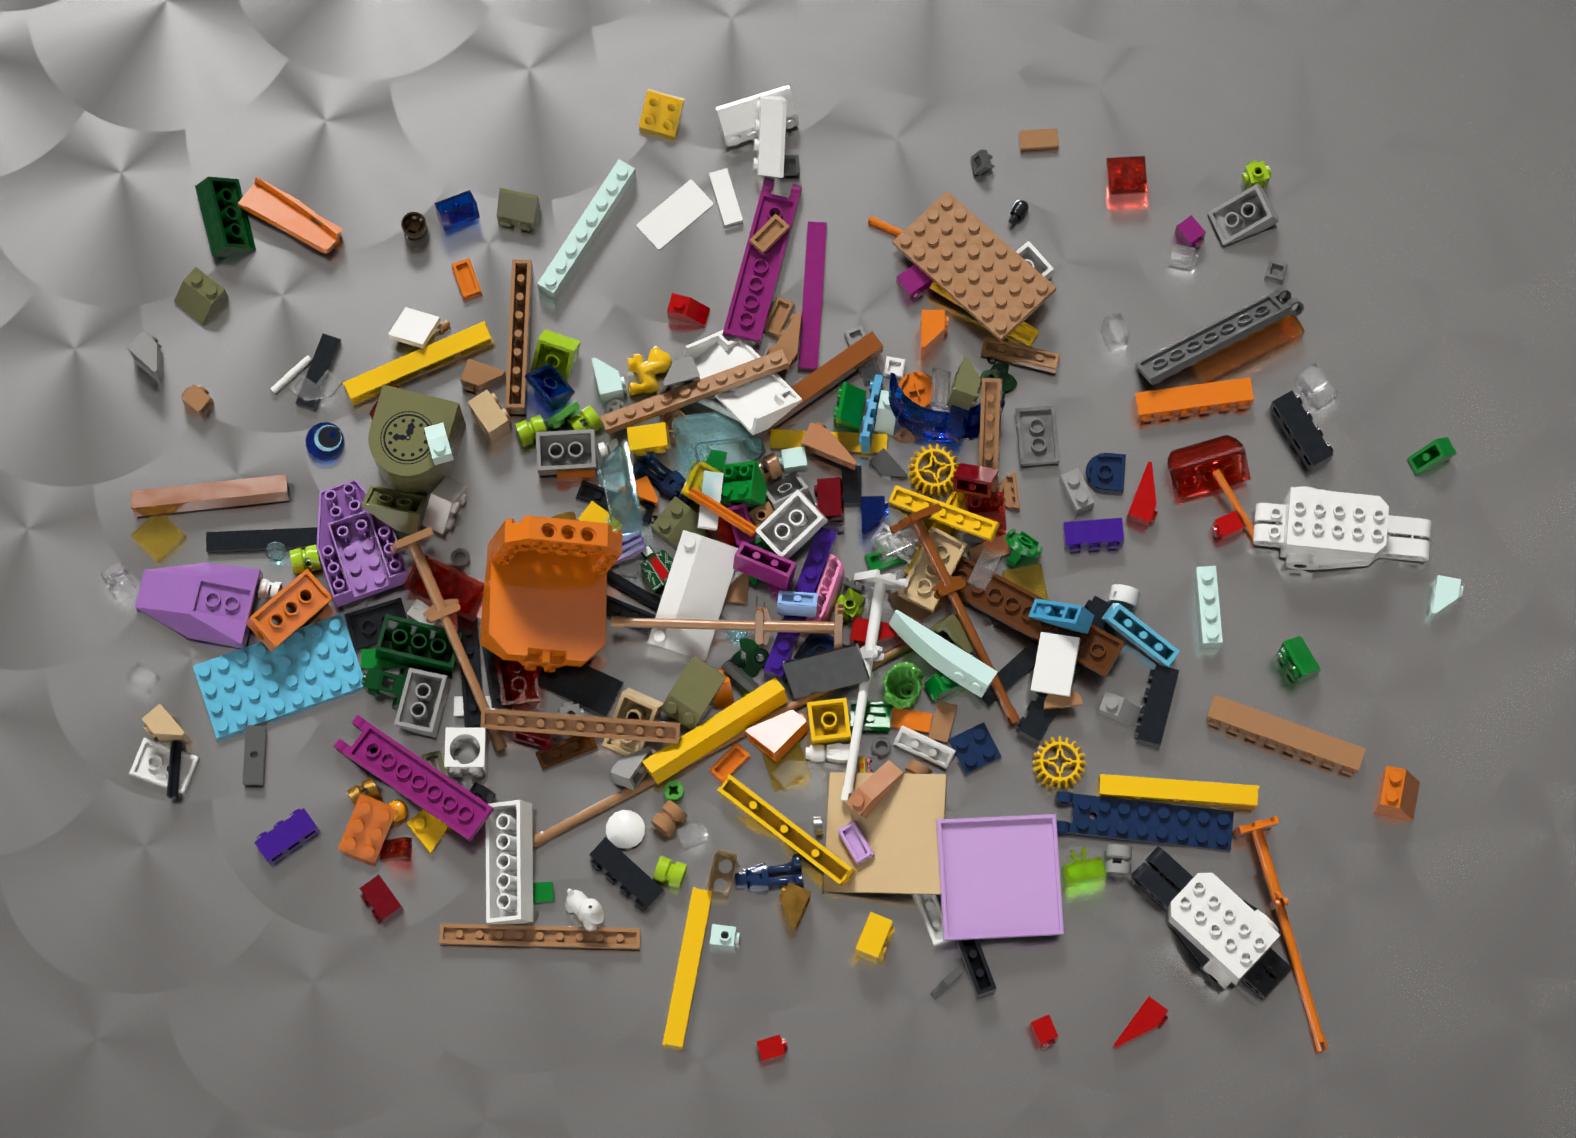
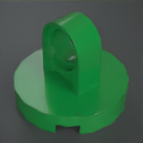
M1010 529L1005 539L1014 550L1006 562L1015 568L1023 556L1034 559L1039 558L1043 551L1042 547H1038L1039 542L1023 531L1018 534L1015 533L1016 529Z

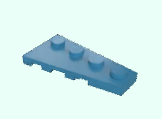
M875 374L874 381H870L869 392H871V396L866 401L865 409L867 413L866 416H863V431L859 436V445H862V452L870 453L877 409L883 387V375Z

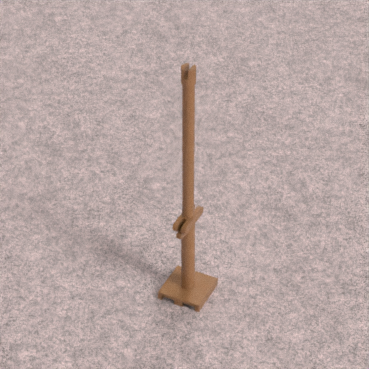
M428 527L394 541L390 550L394 555L409 548L433 604L423 612V616H427L426 621L428 623L441 619L481 711L482 708H489V705L449 616L460 610L458 599H443L420 546L421 543L428 541L434 534L432 528ZM488 729L496 751L507 748V744L500 731Z
M836 603L835 622L771 620L768 608L758 607L756 609L755 621L625 618L624 616H611V628L755 631V642L758 645L762 643L767 645L771 632L834 634V648H839L843 645L844 603Z

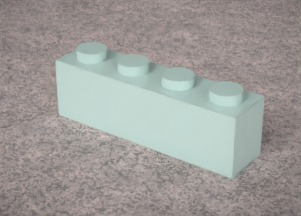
M1216 566L1196 567L1194 577L1201 649L1221 648L1223 638Z

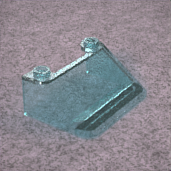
M720 412L683 415L676 417L672 421V429L685 472L691 471L699 462L706 461L711 452L709 446L744 442L749 461L759 459L766 453L764 443L757 434L752 435L739 421Z
M623 439L600 465L601 469H598L597 472L599 481L604 483L610 518L606 519V521L612 526V531L615 532L618 529L622 531V535L643 532L644 526L628 441Z

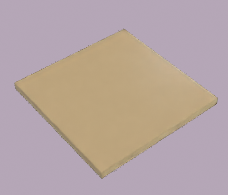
M830 772L826 848L856 871L844 887L824 873L823 891L940 895L936 820L946 819L948 775L903 774L865 819L848 806L845 801H840L846 773ZM856 773L854 791L873 773ZM853 820L857 822L875 854L860 865L855 863L837 831Z

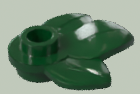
M996 363L990 370H985L980 375L981 386L982 378H987V376L1003 379L1002 400L1005 399V391L1015 388L1017 381L1011 374L1007 373L1009 365L1006 363Z
M743 638L739 640L742 650L736 652L731 657V660L737 666L743 667V671L750 677L758 674L760 668L765 667L769 652L764 648H760L755 640ZM762 654L764 656V660L758 661L756 658L757 655Z

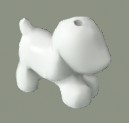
M568 889L565 902L566 911L569 914L575 913L577 918L583 921L584 928L587 931L596 930L597 924H601L605 918L601 904L596 899H589L581 891Z

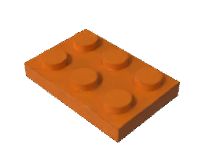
M360 793L338 849L375 864L398 808Z

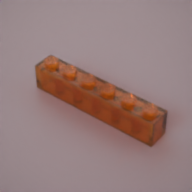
M1289 314L1282 318V320L1266 326L1263 330L1256 331L1247 338L1233 343L1230 347L1198 361L1195 365L1191 366L1190 370L1198 384L1216 382L1303 337L1305 330L1298 318Z

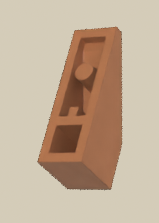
M810 422L801 442V447L804 446L805 450L855 470L857 467L856 460L829 429H826V426L822 423L816 422L814 424Z
M888 760L864 781L845 803L866 819L904 772Z

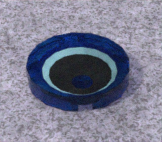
M329 422L314 425L306 436V447L309 453L315 459L321 461L334 459L338 454L340 455L345 445L344 436L340 428Z

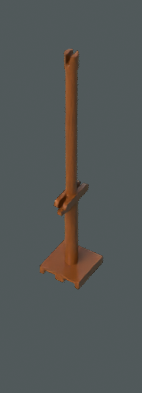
M939 503L911 513L909 517L898 521V524L890 526L889 529L892 535L910 527L914 528L939 579V582L932 588L934 597L940 599L948 595L978 659L994 669L957 591L966 586V582L962 580L961 576L949 575L923 522L942 510ZM996 674L991 685L1009 724L1012 725L1020 721V718Z

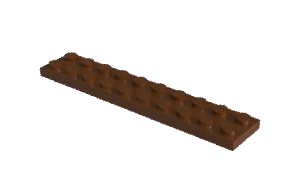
M961 556L952 576H961L962 580L966 582V586L957 591L960 600L1039 642L1041 632L1080 638L1077 663L1104 677L1107 676L1125 646L1124 641L1092 624L1087 634L1070 631L1030 618L1029 613L1035 598L1045 599L964 556Z

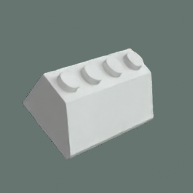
M789 85L716 107L719 127L726 147L757 139L754 123L755 120H758L755 103L756 100H759V96H782L787 100L786 129L799 125Z
M759 96V100H756L755 103L758 120H755L754 123L757 139H754L753 145L754 150H756V158H753V169H756L758 175L783 178L787 100L782 96Z

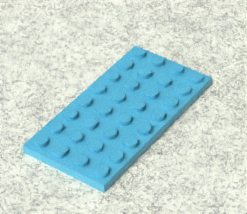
M342 613L299 628L272 652L262 642L193 665L217 740L246 730V725L259 726L363 689V672Z

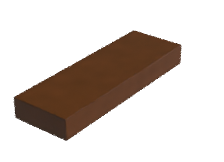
M574 736L552 745L550 750L544 748L535 753L542 771H545L597 750L598 747L593 737Z

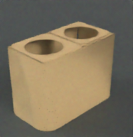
M717 850L715 852L706 886L708 891L729 896L738 861L735 853L724 850ZM724 859L730 860L733 864V868L729 873H722L719 870V863ZM722 878L727 881L728 888L726 891L721 892L714 889V882L717 879Z

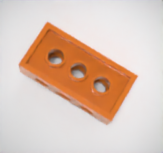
M306 569L251 615L245 624L272 652L323 609L333 597L314 575ZM300 595L305 596L307 601L302 600ZM286 607L290 608L293 613H289ZM271 620L277 621L278 626L274 625Z

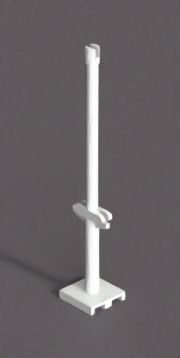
M878 569L854 574L856 582L874 587L865 646L860 648L870 679L873 662L881 661L884 658V653L881 652L883 647L877 646L885 591L908 587L909 582L907 578L896 580V575L891 573L880 575V570ZM870 679L867 682L860 683L845 781L840 801L846 802L854 793L853 787Z

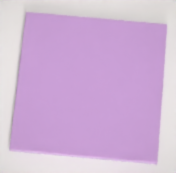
M1056 814L936 820L943 941L1064 935Z

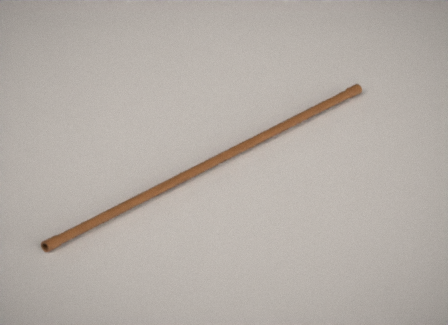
M906 642L884 652L883 660L873 662L872 670L912 648ZM833 690L794 699L748 728L790 710L795 711L806 705L807 702H812ZM748 728L741 731L734 737L730 738L723 744L719 745L712 751L708 752L701 758L697 759L690 765L747 736L746 730ZM650 775L642 779L635 791L625 788L555 826L533 835V849L656 784L654 778Z

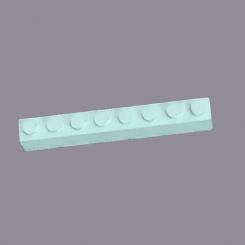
M618 159L538 281V290L541 293L556 300L635 179L636 171L634 167Z

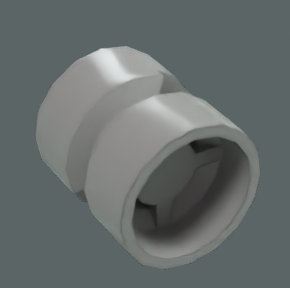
M1119 844L1107 845L1106 857L1109 860L1105 862L1104 874L1115 877H1129L1131 872L1129 861L1132 859L1133 848Z

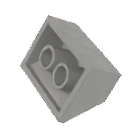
M594 429L536 432L537 471L539 476L557 475L558 471L595 469L597 472Z
M409 668L394 725L417 734L436 738L451 684L448 676Z

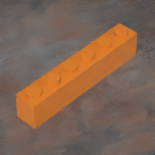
M1250 377L1137 392L1134 395L1137 420H1142L1143 422H1149L1159 417L1170 419L1174 415L1187 417L1196 412L1208 414L1212 412L1211 410L1218 409L1223 412L1233 407L1245 409L1250 407L1254 401Z

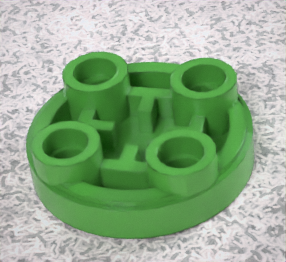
M575 400L553 413L544 423L547 427L556 429L564 423L563 419L566 417L572 418L579 414L580 410L578 408L580 405Z

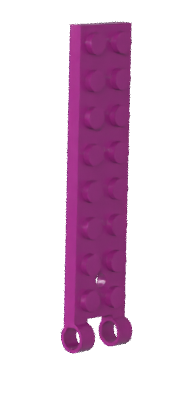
M766 177L763 182L723 329V335L761 343L802 192V186L793 184L789 198L774 195L772 191L775 180ZM776 212L790 226V229L763 255L749 243V240L772 218L771 214Z
M356 715L351 723L362 731L361 735L352 747L341 739H338L333 747L471 842L494 811L493 807L365 719ZM373 748H377L376 754H371Z

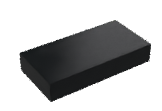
M842 466L844 505H861V466H857L855 470Z

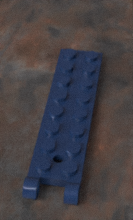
M1066 791L1057 792V803L1074 805L1072 823L1058 820L1057 833L1226 852L1231 851L1234 811L1082 795ZM1091 812L1096 813L1097 818L1091 819L1089 817V814Z

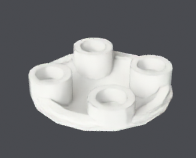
M621 810L615 812L609 818L606 824V835L608 840L616 847L629 850L642 841L645 835V824L637 813L631 810Z

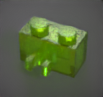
M1083 847L1081 848L1082 861H1079L1075 851L1070 850L1071 857L1075 863L1063 865L1061 868L1066 889L1105 880L1106 872L1102 857L1086 860L1087 852L1086 848Z

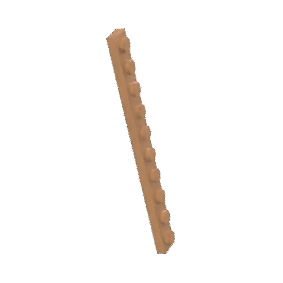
M781 349L600 416L608 435L790 368L789 363Z
M482 708L480 728L679 744L681 723Z
M440 923L439 944L640 950L641 929L597 927L594 931H587L584 927Z

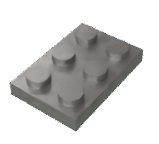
M1055 406L1016 408L1020 465L1032 466L1060 463Z

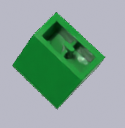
M843 382L842 388H838L837 404L839 406L834 408L833 423H836V430L859 433L866 391L848 382Z
M749 461L724 464L720 502L731 507L743 503L746 504V507L765 505L767 485L758 462Z
M1302 636L1282 642L1278 650V657L1282 664L1286 663L1289 668L1288 674L1293 681L1296 680L1299 685L1319 674L1321 668Z

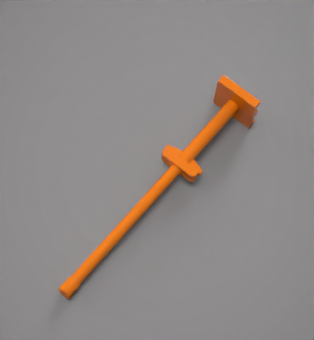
M1276 815L1269 819H1261L1244 826L1240 825L1232 831L1235 838L1252 833L1272 900L1270 908L1272 911L1276 910L1314 1036L1313 1040L1316 1050L1319 1052L1322 1051L1320 1043H1322L1324 1050L1329 1048L1325 1035L1322 1032L1285 906L1289 905L1287 897L1283 898L1263 831L1279 824V819Z

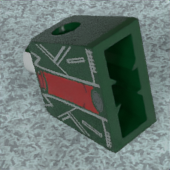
M651 546L646 547L647 550L641 552L645 561L640 566L652 594L656 596L665 589L673 559L665 550L655 554Z

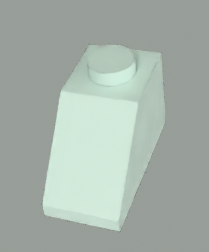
M881 390L874 433L887 434V436L893 437L900 403V393Z
M444 423L425 427L424 430L434 464L438 465L454 460Z
M1437 575L1433 588L1430 618H1434L1453 605L1459 597H1462L1463 586L1460 585L1461 579Z

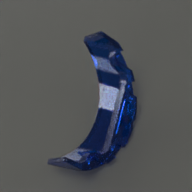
M895 373L890 374L888 399L891 410L898 423L910 431L913 436L929 442L956 443L957 440L968 437L971 439L979 435L981 403L971 407L968 413L960 410L944 412L927 409L909 399L899 387ZM1002 395V409H1001V414H1002L1003 408H1004V406H1005V400H1004V398H1003V395Z

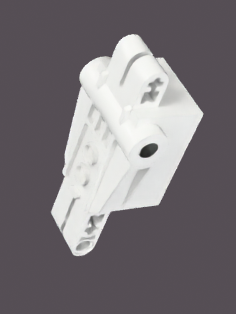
M1291 487L1285 498L1284 505L1257 503L1255 506L1254 522L1256 524L1254 525L1253 544L1281 548L1280 557L1286 558V566L1288 568L1323 570L1369 566L1378 558L1424 562L1428 561L1430 557V541L1427 540L1431 539L1432 521L1422 518L1389 515V506L1380 496L1326 491L1313 487Z

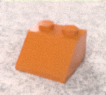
M921 310V358L929 355L944 340V334H948L949 316H945V310Z

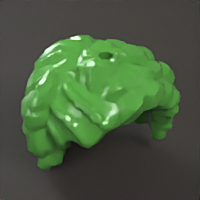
M900 662L897 665H893L891 670H888L886 676L883 677L882 686L885 689V702L895 706L897 709L909 708L911 705H914L916 698L921 695L923 671L915 664L909 662Z

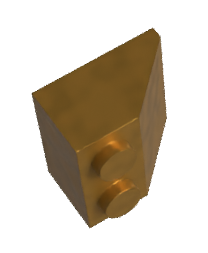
M789 882L787 887H782L779 900L781 901V908L791 933L796 934L811 900V891Z

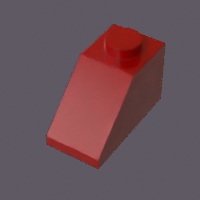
M672 293L667 314L668 318L705 327L710 308L691 297Z

